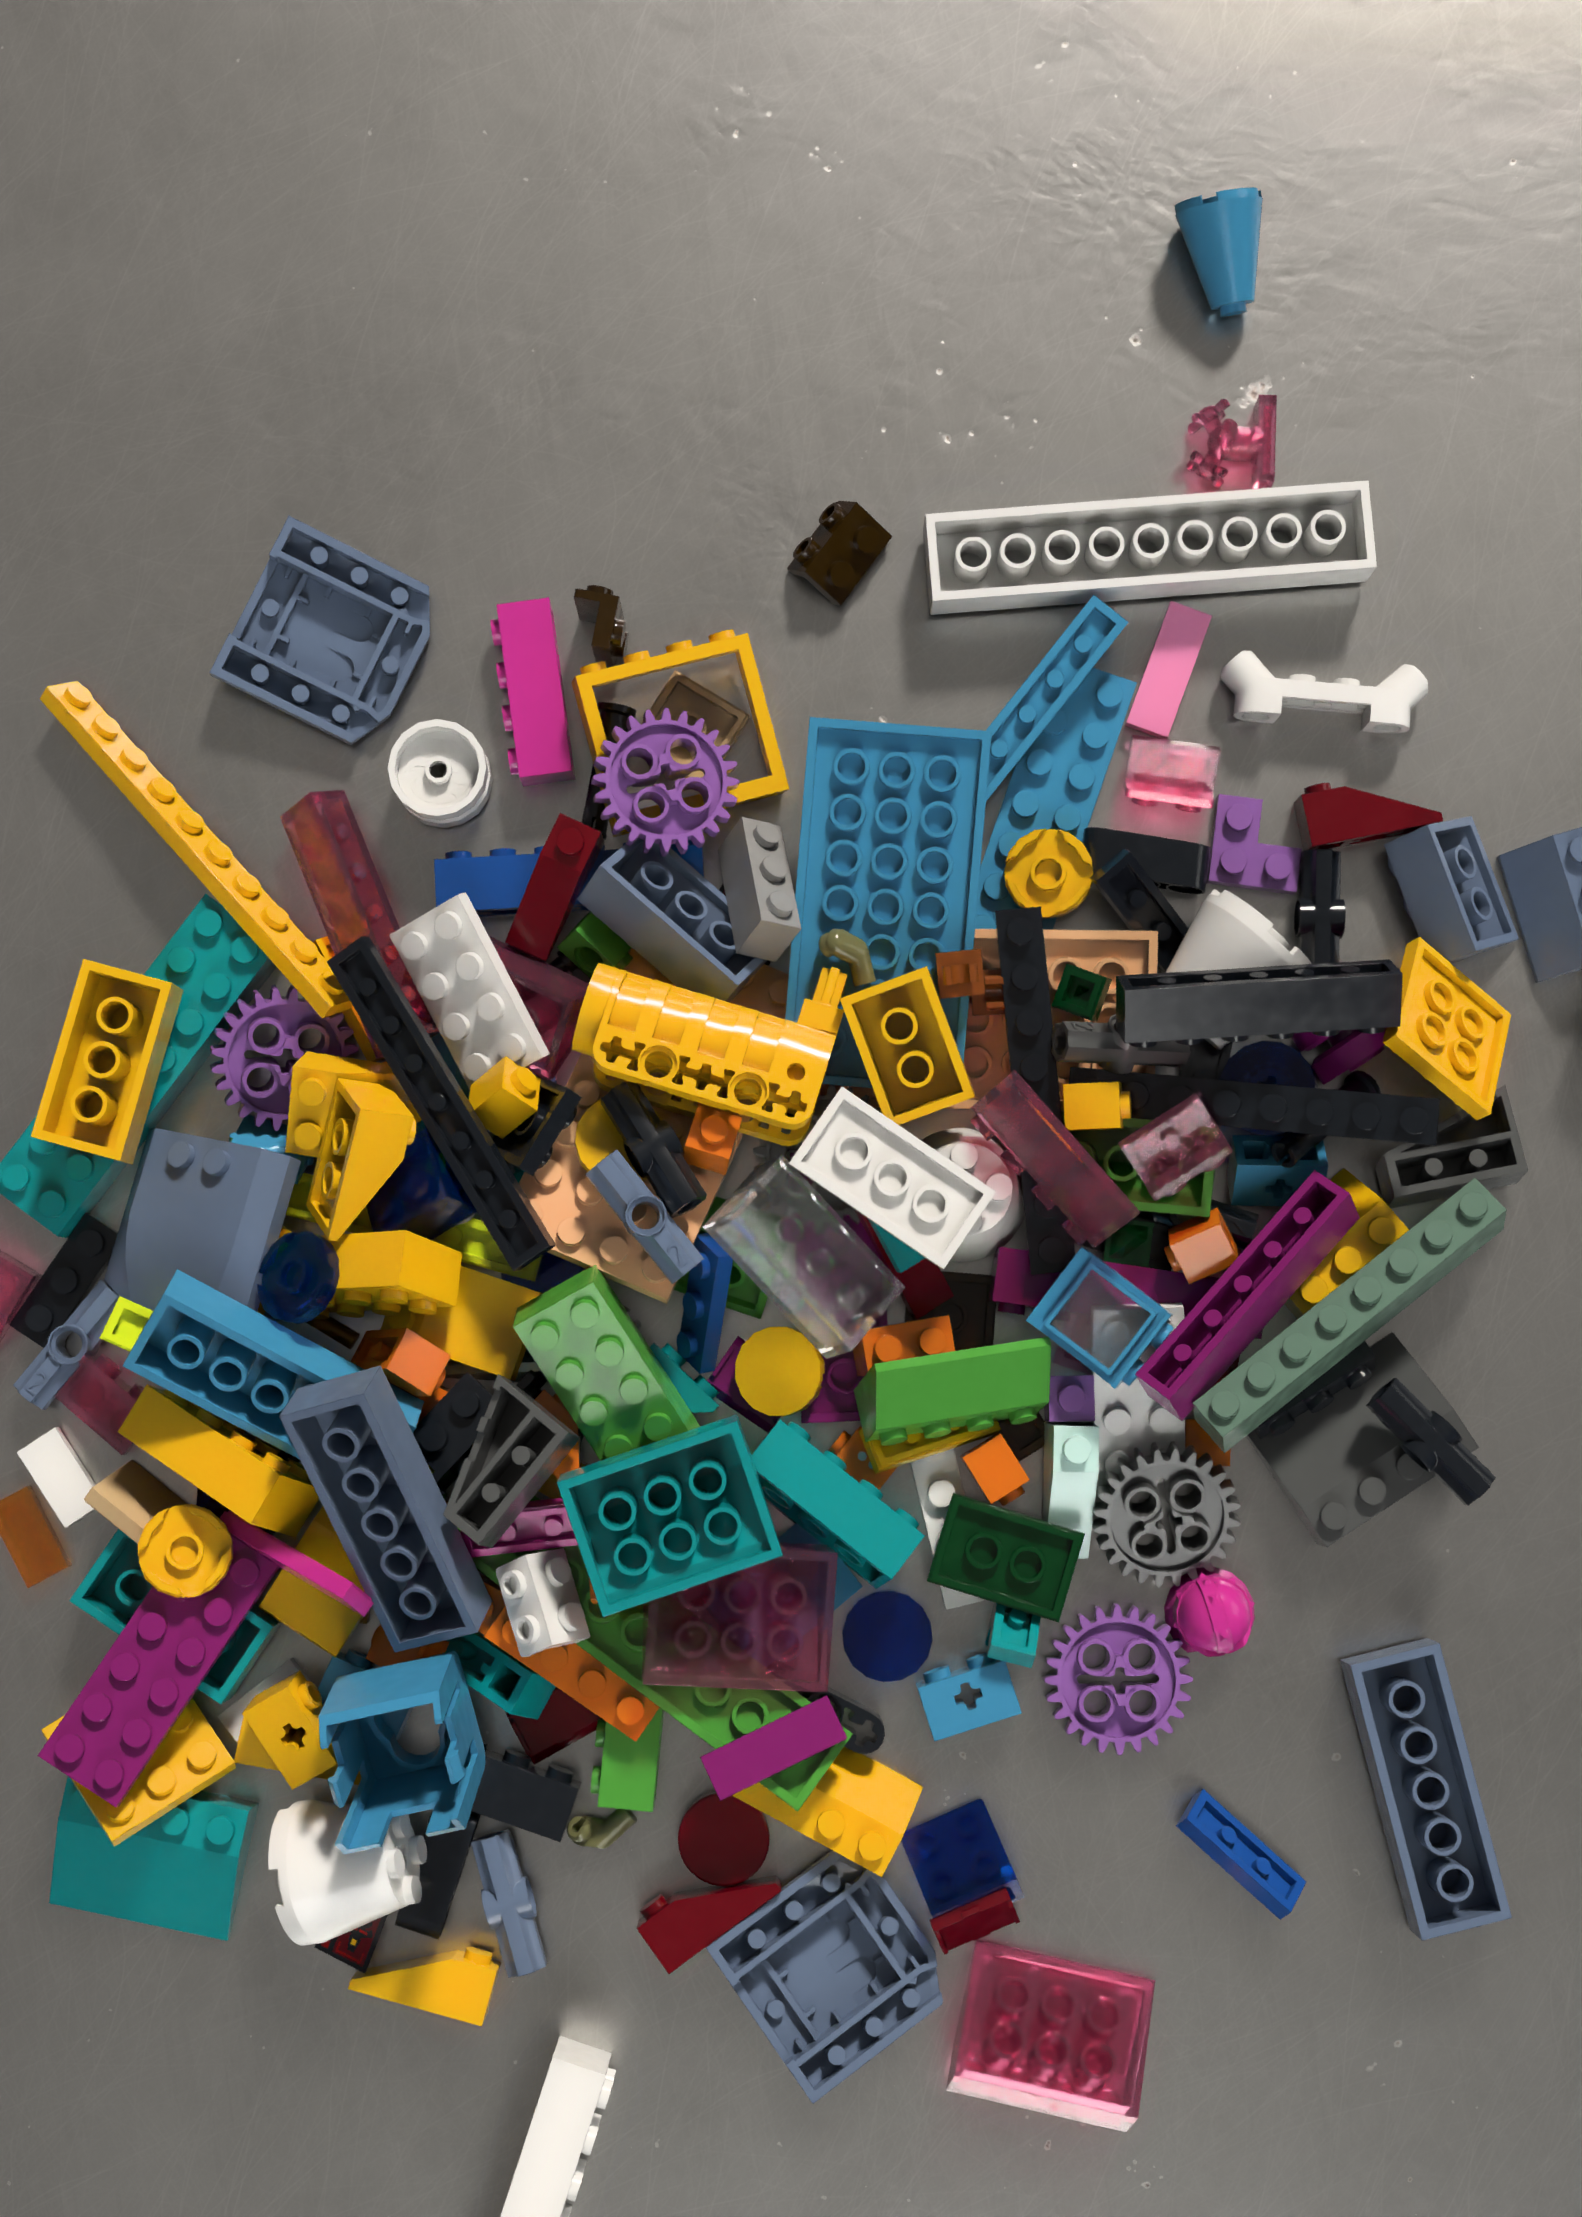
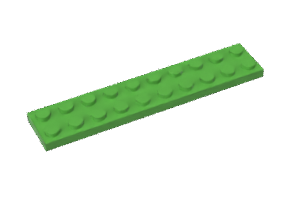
M534 1495V1497L530 1501H536L540 1499ZM578 1545L472 1557L477 1570L499 1586L496 1576V1569L526 1554L564 1548L591 1636L576 1644L714 1749L720 1748L811 1703L668 1595L603 1617L599 1605L592 1604L590 1600L589 1575ZM843 1727L847 1736L846 1740L759 1783L798 1812L853 1733Z

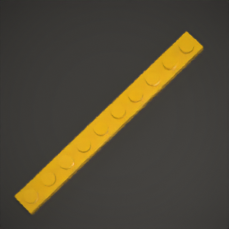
M78 681L47 686L40 697L42 703L323 1019L351 1009L353 1006L329 967L327 960L318 951L317 946L304 936L290 920L287 912L279 907L264 891L259 881L247 872L233 856L230 848L215 836L204 823L203 818L193 811L176 792L173 784L158 772L150 763L146 754L134 745L120 729L119 724L94 700L91 692Z

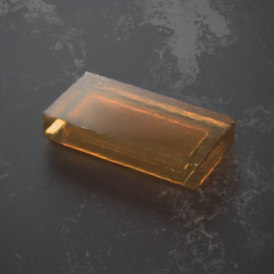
M26 1486L0 1500V1535L27 1588L33 1587L72 1566L32 1486Z

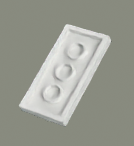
M466 892L452 897L389 935L469 1090L472 1083L505 1056L521 1067H528L550 1055Z
M841 1087L789 1162V1165L942 1270L946 1267L996 1193L995 1190L844 1087Z
M1159 1303L1173 1314L1168 1323L1175 1329L1184 1319L1183 1304ZM1138 1304L1091 1306V1355L1110 1369L1151 1314ZM1150 1345L1140 1360L1145 1363L1157 1349ZM1091 1370L1092 1375H1094L1095 1421H1092V1424L1099 1426V1472L1097 1486L1110 1485L1104 1474L1106 1470L1117 1474L1121 1472L1117 1460L1119 1457L1125 1459L1130 1464L1134 1462L1133 1449L1136 1447L1144 1456L1150 1455V1448L1153 1442H1156L1161 1453H1166L1170 1442L1175 1441L1179 1454H1183L1185 1451V1419L1183 1421L1179 1420L1150 1398L1137 1378L1130 1386L1122 1382L1118 1388L1114 1389ZM1159 1478L1157 1484L1164 1483L1165 1479Z

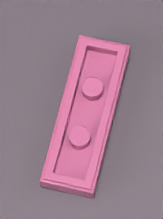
M1173 601L1170 602L1125 726L1165 741L1167 740L1212 615Z

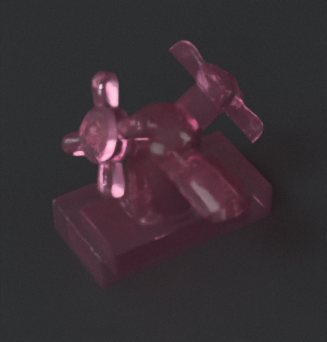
M1277 395L1258 396L1253 408L1252 427L1238 426L1233 419L1229 418L1225 419L1223 423L1221 422V419L1226 416L1224 410L1230 406L1227 399H1221L1216 405L1205 407L1192 415L1191 419L1193 422L1188 425V432L1192 435L1204 426L1209 435L1207 440L1208 452L1203 457L1201 453L1193 450L1190 456L1191 460H1189L1186 466L1188 471L1195 472L1199 477L1206 481H1211L1214 487L1219 488L1224 483L1222 478L1228 474V470L1220 466L1222 461L1250 462L1251 489L1272 487L1275 481Z

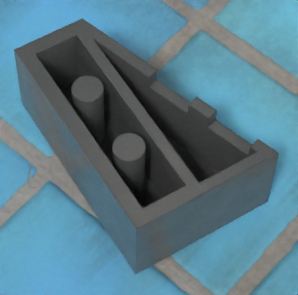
M1505 1085L1495 1091L1490 1115L1476 1120L1462 1109L1454 1116L1438 1124L1436 1145L1402 1143L1383 1154L1375 1169L1383 1200L1390 1208L1451 1197L1474 1178L1486 1189L1517 1184L1528 1172V1167Z
M499 1374L493 1385L495 1390L484 1417L481 1416L476 1429L478 1433L469 1457L464 1460L443 1514L476 1544L493 1548L580 1439L577 1434L518 1385Z

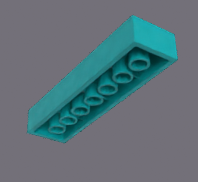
M207 894L202 897L144 974L145 976L172 982L184 991L137 1151L145 1142L149 1129L157 1126L210 1056V1046L220 1043L221 1039L216 1036L215 1028L229 1030L230 1025L223 1014L228 1012L238 1016L242 1013L238 1007L237 1000L241 999L249 1004L253 999V991H259L276 969L274 963L228 911ZM35 1117L0 1163V1194L56 1236L68 1238L86 1212H92L126 1167L127 1163L33 1138L31 1134L36 1120Z

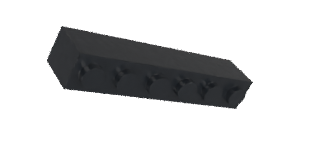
M1390 959L1120 975L1116 976V1029L1124 1043H1129L1131 1046L1138 1048L1153 1047L1157 1045L1158 1041L1174 1040L1183 1045H1196L1203 1042V1039L1221 1038L1228 1042L1246 1041L1249 1036L1266 1035L1273 1039H1289L1294 1036V1033L1312 1032L1317 1036L1328 1037L1338 1035L1340 1030L1357 1029L1362 1033L1376 1034L1384 1032L1385 1027H1400L1403 973Z

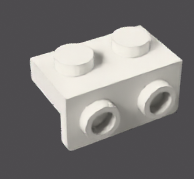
M564 1548L526 1554L496 1569V1576L521 1657L532 1656L549 1648L578 1643L591 1637Z

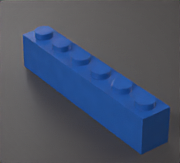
M688 840V849L685 854L681 855L676 845L671 844L670 848L705 878L703 847L698 848L691 840ZM603 845L580 894L598 867L619 849L605 850V845ZM544 846L534 848V854L516 855L515 849L501 848L490 850V856L472 857V852L451 851L445 853V859H434L436 907L452 897L466 892L479 917L515 916ZM576 900L571 912L590 911L578 900Z

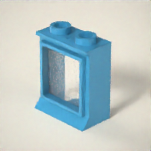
M1084 1247L1079 1249L1025 1320L1100 1376L1114 1389L1118 1388L1122 1382L1130 1386L1137 1378L1136 1372L1144 1364L1140 1358L1150 1345L1158 1349L1174 1329L1168 1323L1173 1316L1171 1312Z

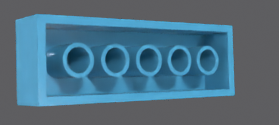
M178 1269L123 1364V1367L298 1459L300 1458L279 1417L297 1388L365 1370ZM389 1383L412 1432H414L424 1401Z

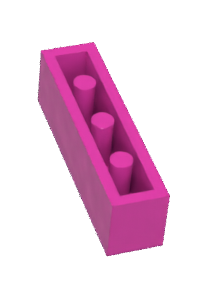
M548 597L497 604L498 619H492L490 622L494 646L502 645L504 662H497L496 669L500 689H508L510 705H502V715L505 731H513L515 748L508 749L511 775L519 774L523 787L576 780L553 608Z

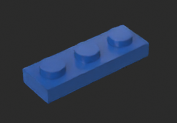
M711 1232L698 1234L694 1243L695 1248L704 1259L689 1271L687 1290L682 1301L683 1315L681 1328L676 1339L677 1351L699 1374L715 1371L734 1258V1254Z
M1204 1789L1194 1795L1176 1827L1277 1918L1281 1920L1290 1914L1306 1881Z

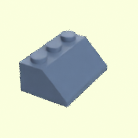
M1472 816L1429 824L1384 844L1388 855L1389 869L1397 878L1404 896V908L1412 918L1419 937L1451 964L1519 939Z
M1582 827L1549 836L1497 856L1536 983L1582 970Z

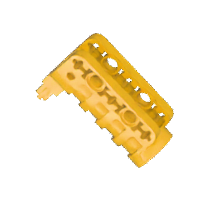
M598 963L590 979L580 1009L572 1042V1050L593 1057L595 1082L602 1090L608 1093L612 1088L623 1082H633L641 1087L651 1106L694 1118L697 1106L694 1105L695 1101L731 1114L735 1112L754 1118L752 1121L741 1122L740 1133L783 1146L796 1145L805 1138L826 1074L844 1010L838 1007L848 974L840 972L838 968L831 967L829 969L822 967L812 1000L804 999L798 1021L794 1022ZM658 1072L663 1073L666 1076L657 1078L651 1076L650 1074ZM607 1075L615 1077V1080H608ZM678 1079H682V1085L678 1084ZM645 1085L666 1091V1093L653 1095L647 1091ZM722 1092L727 1093V1098H722ZM674 1097H681V1102L674 1101ZM749 1099L755 1104L744 1105L738 1100ZM766 1105L772 1107L771 1112L765 1111ZM787 1113L793 1114V1115H795V1116H794V1117H788V1116H787ZM762 1122L768 1124V1129L760 1127ZM782 1128L791 1130L790 1134L781 1132Z

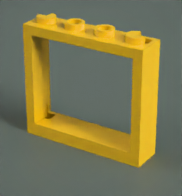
M733 629L717 632L708 636L709 643L693 646L691 640L676 642L665 647L667 653L650 657L648 650L632 653L623 657L624 664L607 668L605 661L588 664L581 667V675L575 676L572 680L573 691L594 764L596 757L608 756L600 749L602 742L606 740L593 688L735 653L768 776L739 783L736 789L727 792L737 798V802L734 805L737 806L783 794L789 790L748 633L735 636ZM594 766L596 774L604 773ZM701 794L683 798L684 802L690 807L698 808L704 805V799ZM658 805L639 809L644 816L649 818H656L661 815ZM615 817L608 819L611 831L617 822ZM624 829L620 833L613 835V837L629 834V832Z

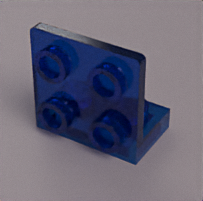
M977 1799L905 1831L901 1842L933 1918L1005 1887L1012 1903L1025 1898L982 1799Z

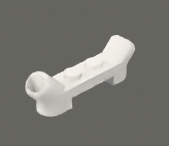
M1246 650L1236 655L1221 670V680L1235 695L1233 716L1236 719L1249 722L1274 724L1281 714L1282 707L1362 714L1361 731L1403 733L1410 730V709L1428 694L1427 679L1418 668L1408 664L1401 665L1376 687L1361 686L1360 681L1353 678H1337L1333 680V683L1316 682V677L1308 674L1290 675L1289 679L1275 678L1252 651Z

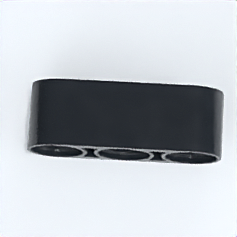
M1089 827L1084 829L1082 843L1091 856L1093 874L1124 848L1133 854L1158 889L1186 894L1205 893L1211 848L1209 846L1107 828Z
M471 1811L466 1829L430 1837L424 1833L423 1837L427 1846V1860L424 1864H420L419 1880L422 1888V1898L417 1904H411L399 1909L395 1921L396 1926L439 1940L481 1814Z

